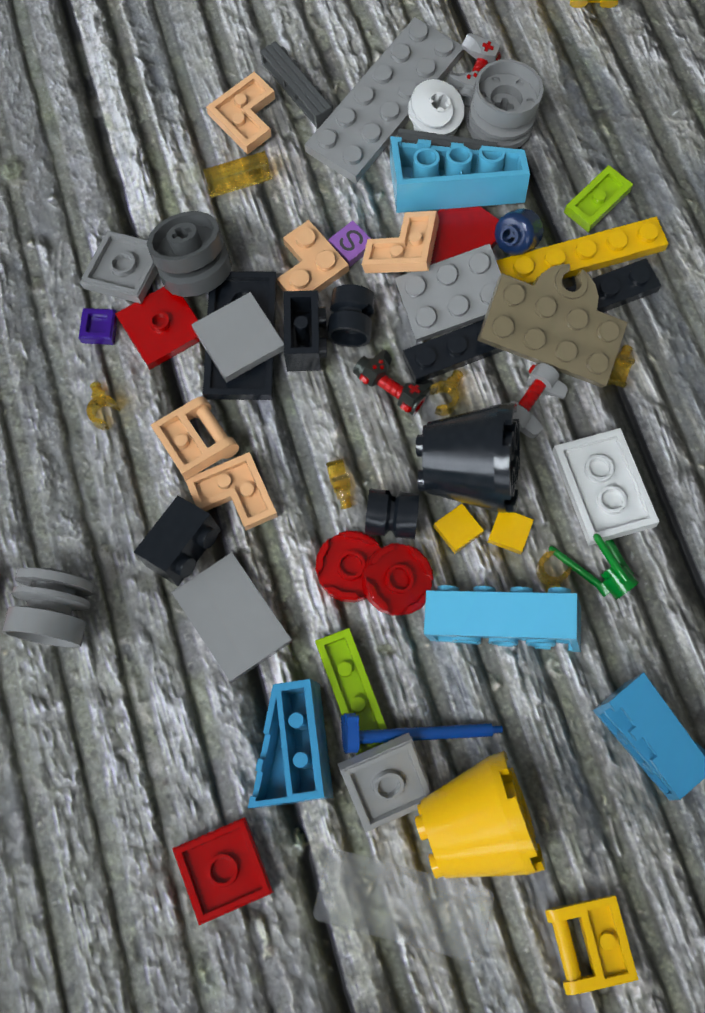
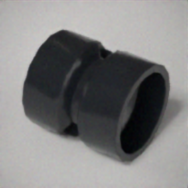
M345 284L333 289L330 311L334 313L329 317L327 337L331 342L345 347H361L370 342L372 332L371 317L374 313L375 295L370 289L354 284Z
M370 488L365 534L385 536L388 531H392L396 538L415 539L420 494L400 491L395 497L391 495L389 490Z

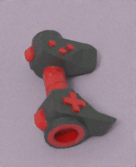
M387 350L380 351L373 359L363 356L353 370L358 379L371 387L378 385L398 399L397 405L402 410L414 416L424 404L426 395L433 384L432 380H423L416 384L406 383L402 386L386 375L392 361Z

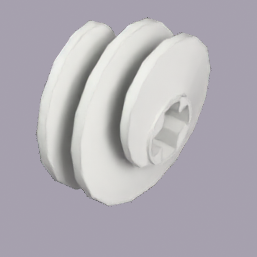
M431 79L423 81L415 87L408 103V115L415 131L453 136L464 118L465 105L461 95L452 85L442 80Z

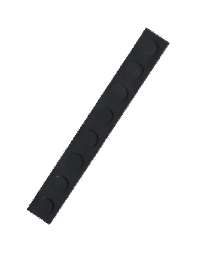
M647 258L592 278L596 284L599 296L597 310L603 313L656 293L661 287ZM576 285L566 289L573 292L576 290ZM481 320L403 350V358L416 384L504 350L477 341L484 321Z

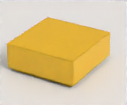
M460 504L439 519L433 526L454 554L484 532L463 504Z
M498 512L487 543L521 555L534 519L518 513Z

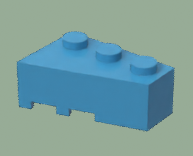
M645 673L625 682L592 710L669 801L681 800L705 778V750L693 741Z
M312 679L273 684L263 730L265 736L261 755L257 760L255 770L257 775L253 795L249 799L248 809L334 798L320 683Z

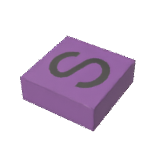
M352 220L329 238L328 242L351 267L364 256L367 239L371 238Z

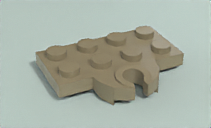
M570 264L550 267L535 279L533 285L502 273L495 286L477 341L538 364H549L561 373L595 386L606 387L628 322L597 310L599 296L596 284L589 274L583 269L577 273L575 277L576 290L572 292L565 289L562 284L563 276L570 271Z

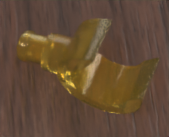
M624 345L621 348V352L617 354L608 383L625 388L628 373L632 364L635 363V358H632L631 354L633 351L631 346Z
M454 370L451 377H448L446 381L436 382L430 387L429 395L444 392L452 398V402L436 407V415L447 416L457 408L459 400L457 388L460 385L461 378H463L461 371Z
M93 382L90 384L92 399L87 405V415L95 427L101 430H108L110 428L107 423L102 419L96 418L97 411L104 406L112 407L118 411L121 410L115 400L107 396L105 391L102 390L101 383Z
M343 459L326 463L330 483L337 499L340 500L341 509L352 507L349 490L351 489L349 475L346 474Z
M555 551L543 554L536 565L537 577L546 585V592H548L549 588L561 587V584L571 572L570 567L558 577H553L546 573L544 563L551 558Z

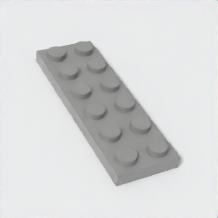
M414 17L305 143V152L356 184L390 144V136L396 137L399 128H403L410 120L408 103L415 87L426 80H443L463 57L464 49L462 44Z

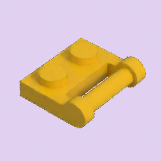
M608 895L545 910L547 922L553 925L566 977L563 980L566 995L581 994L639 980L616 895ZM569 919H579L593 973L591 975H581L567 921Z

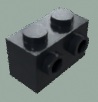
M318 290L284 291V357L287 372L321 371V358H327L326 337L320 338V327H326V306L319 307Z
M177 496L134 550V553L147 568L179 586L184 578L193 572L196 562L206 549L215 543L221 529L210 513Z

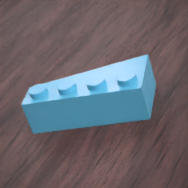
M390 136V169L396 213L525 203L530 171L525 150L483 145L479 150H473L464 146V143L451 142V147L431 145V140L418 139L417 144L402 142V137Z
M441 585L437 586V591L426 590L424 635L430 641L478 645L481 644L482 638H489V644L513 647L518 645V640L526 641V645L533 646L535 649L550 650L551 647L556 646V643L568 644V651L581 652V605L578 594L571 593L569 588L552 587L548 589V593L533 592L532 588L518 586L511 587L510 592H495L496 589L490 586H475L473 591H459V588L456 586Z

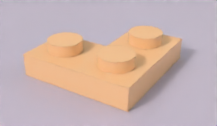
M255 71L206 106L208 115L247 155L272 137L271 129L256 113L275 100V91Z
M437 211L405 212L399 237L367 239L361 264L364 272L429 271L439 224Z
M307 220L283 237L284 245L299 261L297 265L277 278V284L283 292L318 290L319 293L349 272V264L310 220Z
M250 452L185 480L195 505L204 511L232 500L245 531L278 517Z

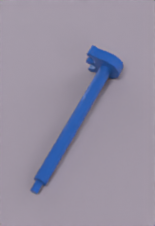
M344 713V715H341L342 744L345 754L358 753L360 744L386 743L406 733L410 734L413 741L492 737L495 733H503L502 725L493 726L491 723L359 730V715H356V713Z

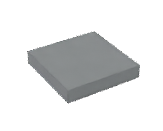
M107 230L80 280L83 289L142 304L158 273L157 266H155L147 247L148 240Z
M251 292L191 324L193 331L226 383L284 351L283 341Z
M409 733L337 764L365 833L418 810L417 805L421 804V799L432 793Z

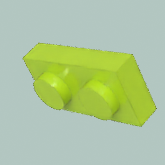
M608 165L566 205L564 213L589 232L630 193L633 183Z

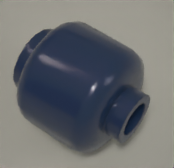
M523 208L506 213L495 226L494 235L496 243L506 254L513 256L522 255L537 247L542 240L544 232L543 223L540 217L532 210Z

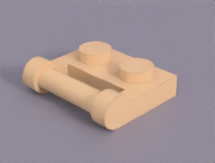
M203 396L191 400L150 425L185 480H188L222 458L229 459L239 451V445L233 437H228L212 414L210 403ZM199 418L216 443L207 448L190 423V420Z

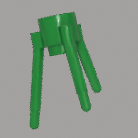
M598 533L593 535V539L611 565V567L600 574L604 579L603 582L554 546L549 547L550 553L595 586L603 597L611 593L617 600L639 583L634 577L633 571L626 564L613 539L604 542Z

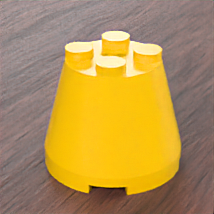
M505 751L486 757L421 799V804L417 805L419 815L415 816L416 827L421 840H429L433 852L429 854V862L436 879L443 876L447 879L531 875L546 869L541 847L535 841L536 835L531 822V815L513 767L508 768V757Z

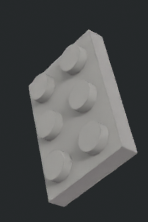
M490 244L432 264L429 271L410 272L395 278L416 343L485 318L495 286L501 275Z

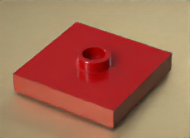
M165 287L146 296L142 304L135 302L115 313L118 321L149 370L200 342L191 325L198 321L183 297L171 294Z
M246 817L172 848L199 925L274 893Z

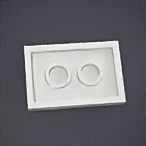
M621 428L554 446L553 455L588 546L597 544L593 539L595 533H598L604 541L657 527L659 519Z

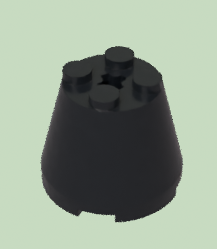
M501 403L434 420L424 425L422 435H417L416 455L417 457H422L423 470L418 471V490L499 513H515L519 494L518 489H515V484L518 483L520 469L519 419H513L514 412H517V404Z

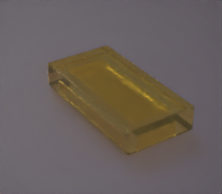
M265 151L203 169L210 197H216L271 179L269 162Z

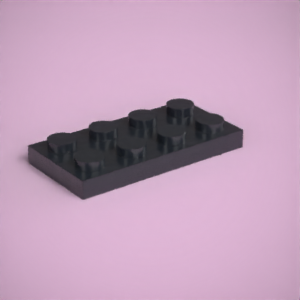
M231 271L230 275L221 285L209 292L207 315L251 292L275 329L276 272ZM205 350L203 397L207 400H273L274 356L226 383Z

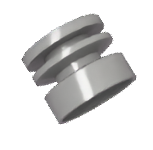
M513 59L497 60L483 67L475 81L472 95L473 100L467 119L468 130L472 137L478 140L498 142L497 147L512 149L521 147L531 135L544 91L542 79L538 73L527 64Z
M18 568L15 580L26 586L13 587L11 594L20 600L26 601L27 604L26 606L8 607L2 633L17 639L45 645L80 648L86 622L71 615V612L90 609L91 603L81 597L91 596L95 585L91 581L63 570L52 568Z

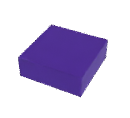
M83 308L78 337L80 342L85 344L114 345L118 321L115 315L117 311L113 309Z

